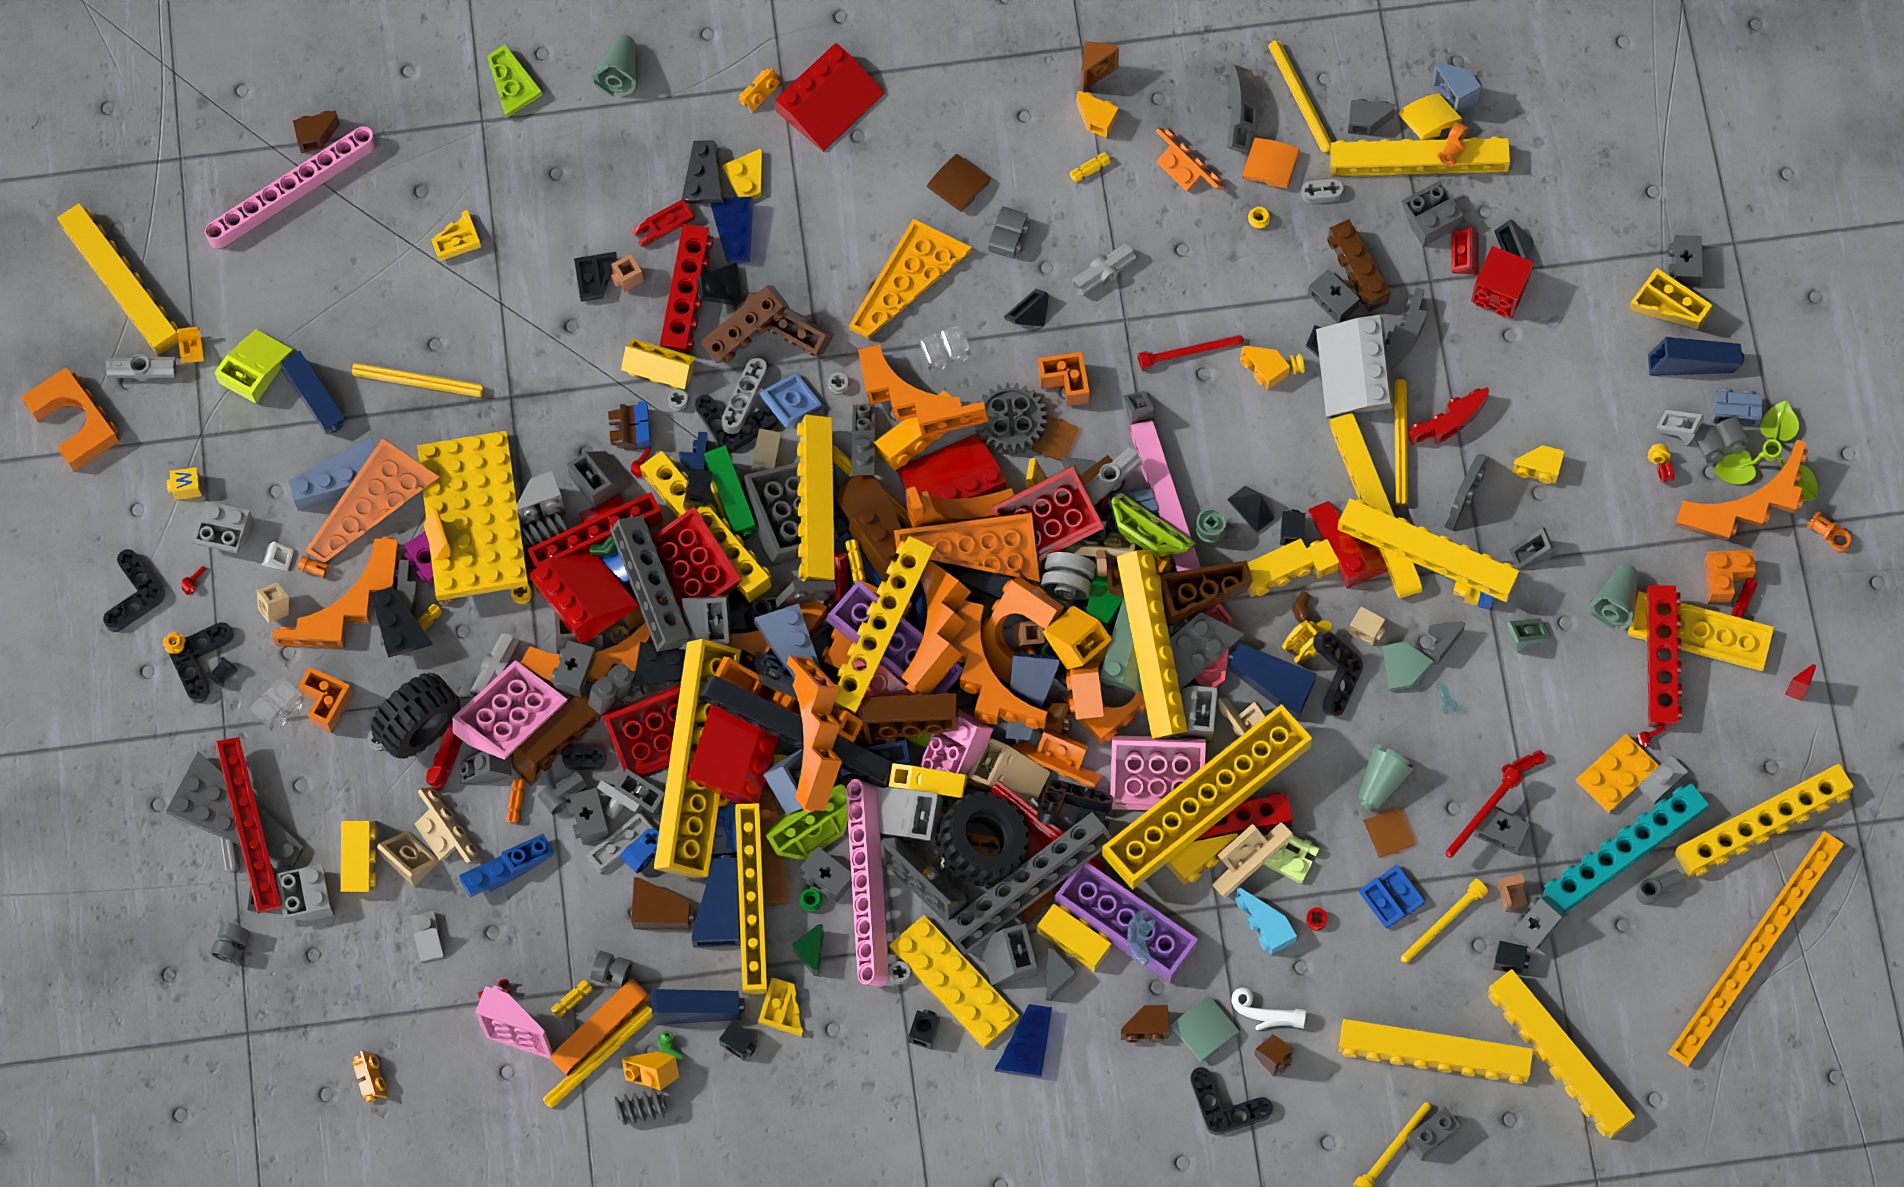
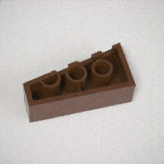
M891 498L852 514L848 530L853 538L858 541L859 547L884 582H887L890 576L886 572L891 561L896 562L899 554L896 553L894 530L901 529ZM903 560V565L906 568L914 567L912 560ZM893 580V585L896 588L901 589L905 587L902 580Z
M1247 560L1160 574L1167 627L1247 592L1253 582Z
M583 693L582 697H570L564 707L554 713L514 751L512 768L531 786L537 781L535 777L541 770L546 772L552 767L551 763L558 754L562 755L566 748L572 746L574 739L579 741L600 721L601 715L588 705L589 697L585 693Z
M957 694L863 697L862 723L868 746H874L876 741L885 740L886 743L896 742V737L907 736L909 739L917 738L923 732H926L928 735L958 730L959 705Z

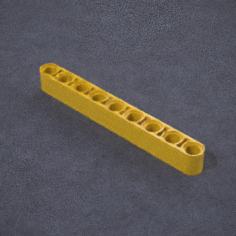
M1348 413L1330 419L1329 423L1332 434L1358 499L1366 502L1369 507L1383 509L1390 516L1394 517L1354 415ZM1378 547L1399 599L1422 592V585L1413 562Z

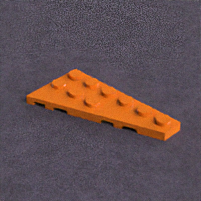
M382 438L305 551L321 562H327L440 476Z
M1032 513L894 530L896 551L901 540L906 542L908 536H911L934 547L929 560L1040 582Z

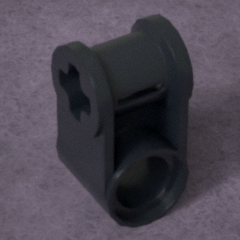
M779 595L757 599L744 614L746 623L751 627L757 628L754 624V618L785 608H777L776 598Z

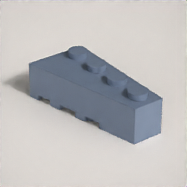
M371 437L290 479L289 484L297 510L340 500L376 448L373 438Z
M799 604L754 618L755 626L765 638L764 640L776 655L777 660L794 679L796 675L787 665L789 655L809 657L820 668Z

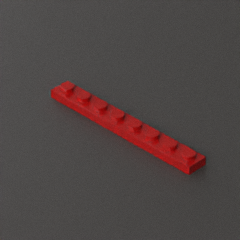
M240 737L216 741V748L257 914L280 910L281 903Z

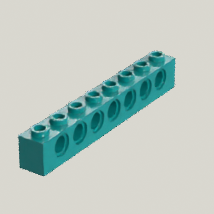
M1692 783L1686 787L1680 786L1672 793L1673 797L1669 800L1664 798L1654 806L1655 810L1651 813L1644 812L1636 819L1637 823L1633 826L1626 825L1617 833L1618 837L1613 840L1610 838L1605 840L1599 846L1600 850L1594 854L1592 851L1586 854L1581 859L1582 863L1578 866L1571 865L1562 873L1564 876L1556 880L1554 878L1544 886L1545 890L1542 897L1547 895L1568 913L1704 814L1709 804ZM1673 806H1682L1684 808V812H1676ZM1655 819H1663L1666 822V825H1658L1655 822ZM1637 832H1645L1648 838H1639ZM1626 845L1630 851L1622 852L1618 846ZM1607 858L1611 861L1612 865L1605 866L1600 862V859ZM1582 872H1590L1593 875V878H1584L1582 876ZM1571 885L1575 891L1572 893L1566 892L1563 886Z

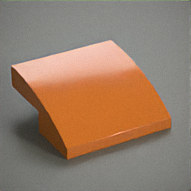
M1254 138L1242 174L1244 180L1265 182L1268 187L1288 188L1300 149L1278 141Z

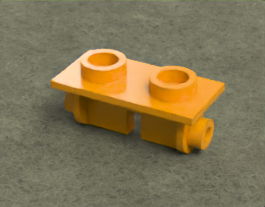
M773 68L762 70L752 82L755 86L749 85L739 94L740 98L738 101L742 105L747 104L752 113L781 83Z
M361 1051V1055L354 1057L353 1066L357 1079L366 1077L365 1081L359 1083L363 1099H366L367 1103L376 1100L375 1096L387 1098L386 1084L380 1075L377 1057L374 1053Z

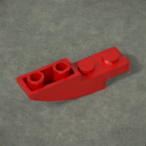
M1488 387L1482 390L1480 388L1474 389L1463 398H1453L1446 405L1445 415L1440 413L1434 416L1431 421L1426 423L1419 422L1413 425L1408 436L1412 446L1433 437L1437 445L1461 431L1483 408L1489 395Z

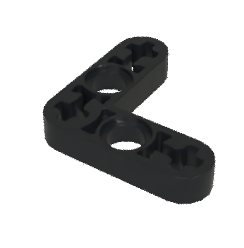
M701 395L695 401V409L698 416L720 447L726 445L728 452H733L756 439L759 429L771 430L778 421V418L769 407H763L747 416L743 427L745 425H752L755 430L751 434H744L741 429L738 433L742 439L739 440V437H736V433L728 434L723 430L722 426L720 428H713L711 426V422L714 419L722 420L724 414L711 396ZM702 403L709 404L710 415H708L705 408H702ZM763 416H771V421L764 420ZM725 438L733 439V444L725 443Z
M130 549L121 551L118 554L117 562L137 592L104 614L103 622L106 628L112 632L124 629L160 605L164 599V593L138 555ZM126 557L131 559L135 566L134 569H131L128 563H125L124 559ZM138 573H145L147 578L144 582L137 583L134 581L135 576ZM148 586L156 593V598L150 597L146 589ZM131 603H138L140 608L137 612L130 613L128 606ZM121 610L124 611V613L126 614L127 618H124V616H123L122 613L120 612ZM112 617L118 620L117 624L111 623Z
M225 622L216 623L186 637L185 647L182 650L184 651V656L179 657L176 654L169 653L186 693L194 703H202L209 696L208 687L195 659L232 641L233 631L229 624ZM222 629L226 632V637L221 638L219 631ZM210 634H212L214 638V643H212L209 637ZM205 638L207 645L204 648L195 647V642L198 639ZM188 644L191 645L194 652H190ZM193 667L195 673L192 677H184V669ZM196 682L201 690L200 696L195 694L192 683Z
M1318 632L1313 639L1315 650L1337 668L1322 703L1323 712L1328 716H1340L1344 712L1362 672L1363 663L1361 658L1333 633ZM1339 648V650H1340V657H1339V659L1337 660V658H1336V651H1337V649ZM1342 680H1344L1345 683L1343 691H1341L1340 688Z
M1051 780L1048 782L1039 804L1036 818L1043 824H1055L1064 803L1108 813L1112 809L1113 797L1103 791L1061 780Z
M1198 1067L1191 1073L1190 1083L1209 1133L1221 1135L1265 1121L1271 1116L1273 1105L1265 1097H1258L1223 1109L1210 1071L1204 1067ZM1197 1074H1201L1202 1077H1207L1205 1079V1087L1207 1090L1202 1091V1085L1200 1081H1195L1197 1079ZM1206 1095H1211L1215 1098L1216 1103L1212 1107H1206L1202 1103V1098ZM1261 1103L1263 1107H1268L1265 1114L1257 1111L1253 1113L1254 1118H1250V1111L1247 1107L1250 1106L1251 1111L1258 1109V1104ZM1236 1110H1241L1246 1114V1119L1242 1122H1236L1232 1114ZM1216 1111L1217 1120L1223 1122L1220 1124L1219 1129L1216 1126L1210 1125L1213 1123L1211 1113Z

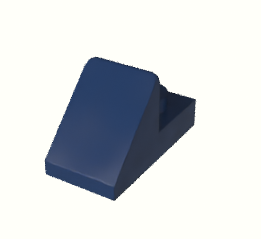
M698 432V439L693 440V452H678L680 461L689 471L690 468L706 470L704 453L708 452L709 440L707 432Z

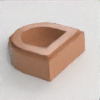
M1097 550L1098 576H1107L1105 550Z

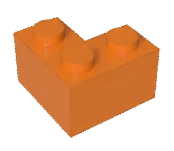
M1082 352L1038 358V374L1041 389L1063 386L1067 406L1089 403L1090 392Z
M1754 550L1707 551L1704 559V571L1708 604L1731 603L1735 594L1734 582L1746 581L1748 578L1753 579L1756 572Z
M1091 659L1083 666L1066 670L1067 689L1073 692V698L1069 699L1071 713L1075 712L1076 720L1104 716L1098 659Z
M309 666L298 685L303 696L315 701L307 716L312 725L332 733L350 702L353 691L349 684Z

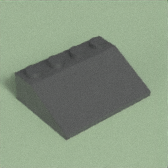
M799 462L746 474L741 483V488L754 519L756 530L771 566L800 558L798 556V549L801 537L798 536V527L801 523V516H798V506L801 503V496H798L797 493L798 485L801 483V476L797 475ZM834 526V542H837L840 538Z
M902 837L885 838L880 842L882 863L945 923L969 906L967 899L969 896L960 887L955 888L951 884L952 880L945 872L939 873L934 868L935 864L929 857H922L917 852L918 848L912 841L908 840L906 842Z

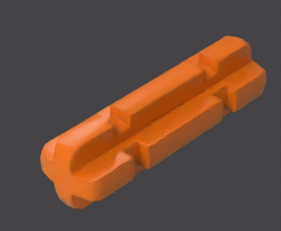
M515 778L512 782L513 790L510 793L509 811L506 817L507 822L511 824H518L520 820L519 812H521L524 796L522 791H525L526 785L523 779Z

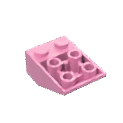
M959 709L958 730L932 735L919 767L966 775L985 750L993 728L980 723L974 717Z

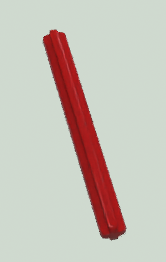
M997 781L992 787V793H995L999 798L1003 796L1008 799L1007 803L1012 806L1014 804L1018 808L1017 812L1020 815L1023 814L1025 819L1053 841L1065 833L1055 824L1047 825L1039 822L1036 818L1038 810L1001 781ZM1096 856L1088 861L1090 865L1102 873L1106 870V864Z

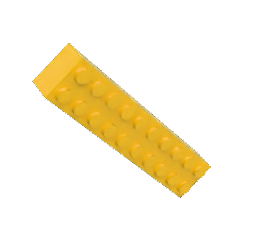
M705 639L687 642L654 869L692 879L708 877L720 795L687 778L711 704L703 701L699 695L709 675H715L723 657H729L739 663L741 653L739 649Z
M1281 704L1102 847V856L1133 890L1310 749L1312 737Z

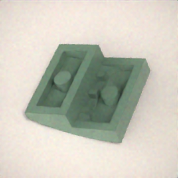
M1210 996L1199 1002L1170 1026L1199 1062L1217 1052L1222 1045L1236 1037L1240 1032Z

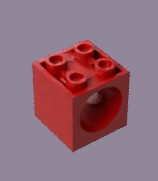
M1491 246L1475 282L1471 302L1480 308L1493 310L1502 317L1508 316L1513 318L1528 285L1534 262Z

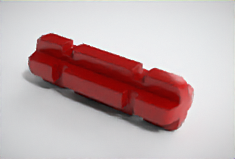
M1746 579L1731 616L1743 619L1758 585L1755 580Z
M1542 750L1533 752L1532 755L1529 754L1513 761L1512 764L1509 763L1502 766L1501 771L1504 774L1508 768H1513L1517 772L1522 773L1533 768L1535 764L1540 765L1544 763L1546 758Z

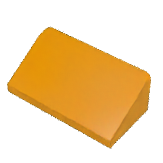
M433 508L424 522V528L434 560H440L450 557L451 551L439 511Z

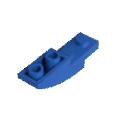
M541 834L503 851L498 858L460 874L459 880L469 898L486 890L491 892L534 869L553 856L554 851L545 835Z

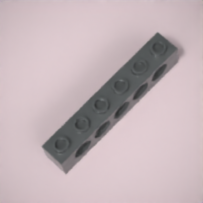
M643 516L618 519L610 531L657 652L681 648L690 638L689 629L681 616L680 606L674 598L673 588L665 575V568L660 562L657 547L649 534V527L645 523Z

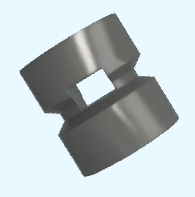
M222 922L218 932L220 939L214 942L210 954L221 961L239 964L243 955L242 947L246 946L251 932L239 925Z
M600 950L594 961L590 978L601 983L608 981L610 986L620 989L629 979L633 962L622 957L615 959L613 954Z

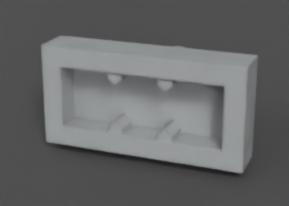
M1671 755L1638 785V789L1655 804L1687 775L1688 771Z
M603 780L597 786L599 790L612 797L603 813L613 819H616L623 806L636 813L642 812L644 807Z

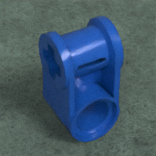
M647 829L621 853L620 858L635 873L638 874L643 871L656 857L659 831ZM652 839L653 841L656 840L657 843L655 845L652 843L649 844L648 841Z

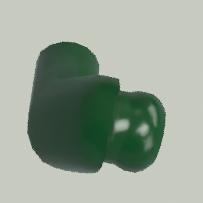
M612 534L603 544H591L590 547L591 556H612L618 550Z

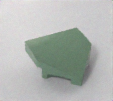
M1407 642L1383 646L1388 687L1391 692L1414 687V685L1419 686L1420 680L1426 671L1432 668L1435 663Z

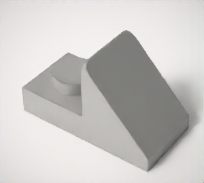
M1665 410L1656 429L1661 434L1679 436L1684 444L1688 445L1698 431L1704 416L1702 414Z
M430 911L411 916L414 929L413 935L421 963L443 958L444 954L435 912Z

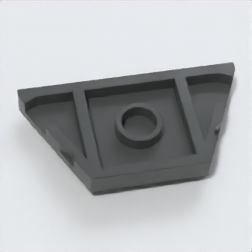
M1482 453L1476 455L1457 492L1445 528L1453 531L1465 506L1470 507L1476 488L1479 489L1483 481V475L1486 470L1485 466L1490 457Z
M1202 612L1195 614L1169 637L1179 689L1181 690L1244 634Z

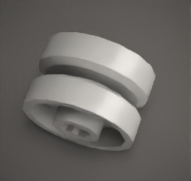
M1067 552L1050 553L1047 555L1044 568L1047 573L1043 574L1040 588L1045 593L1057 598L1074 601L1086 600L1090 596L1092 584L1089 580H1092L1094 577L1096 564L1092 560L1077 554Z

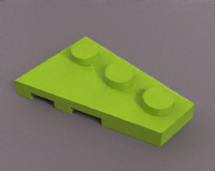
M505 44L487 55L506 119L542 96V91Z

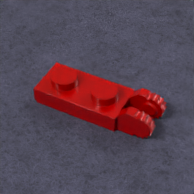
M681 199L645 219L646 221L633 228L632 234L634 237L639 236L650 228L651 233L643 236L638 242L641 247L652 244L656 239L658 240L682 227L683 224L695 220V215L686 201Z
M448 724L446 731L443 733L440 748L434 756L433 767L427 770V776H425L426 782L436 791L444 789V784H446L463 742L462 739L453 733L452 724Z

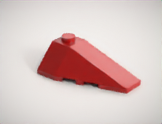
M1329 501L1308 509V513L1322 541L1328 539L1339 561L1338 573L1346 589L1388 572L1382 556L1374 545L1338 530V522L1342 514Z

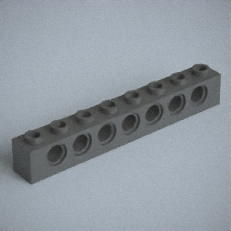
M1091 812L942 927L960 951L966 955L1101 852L1102 847L1113 839L1094 813Z

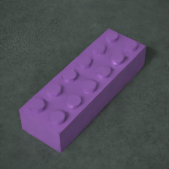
M858 580L828 614L826 621L852 643L857 644L861 637L857 635V632L862 622H868L870 615L866 613L872 601L877 603L879 597ZM883 601V604L887 609H892ZM901 617L880 663L908 684L901 676L914 659L924 635ZM875 620L873 622L875 628L880 630L885 628L883 621ZM870 640L864 641L866 649H875L874 642ZM955 663L930 695L947 693L961 677L963 668L958 663Z
M1088 862L1073 872L1055 895V904L1060 907L1062 905L1066 907L1077 920L1083 919L1091 926L1090 929L1096 933L1101 932L1110 939V943L1169 984L1197 948L1198 938Z

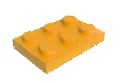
M1625 734L1576 779V782L1600 806L1610 813L1636 790L1638 785L1655 771L1659 765Z

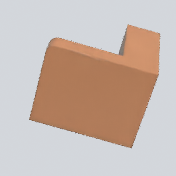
M1522 873L1499 879L1497 886L1505 912L1526 907L1528 904L1523 889L1525 880Z

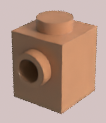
M631 254L611 264L613 270L611 278L616 287L621 286L624 293L644 282L642 271Z
M1034 621L1019 622L1012 625L1015 648L1038 646L1045 643V635L1042 632L1045 629Z

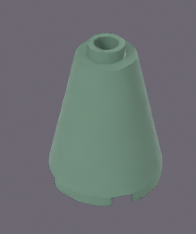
M617 36L593 73L594 84L600 91L612 96L613 93L627 96L635 90L636 43L630 36Z
M1629 564L1618 566L1590 601L1588 608L1592 611L1591 616L1600 624L1613 628L1614 625L1621 626L1620 629L1631 625L1634 619L1639 573L1634 566Z
M1376 743L1372 748L1358 799L1361 801L1359 805L1369 811H1372L1373 808L1378 810L1415 768V765H1409L1410 761L1390 749H1387L1385 752L1380 749L1382 745Z

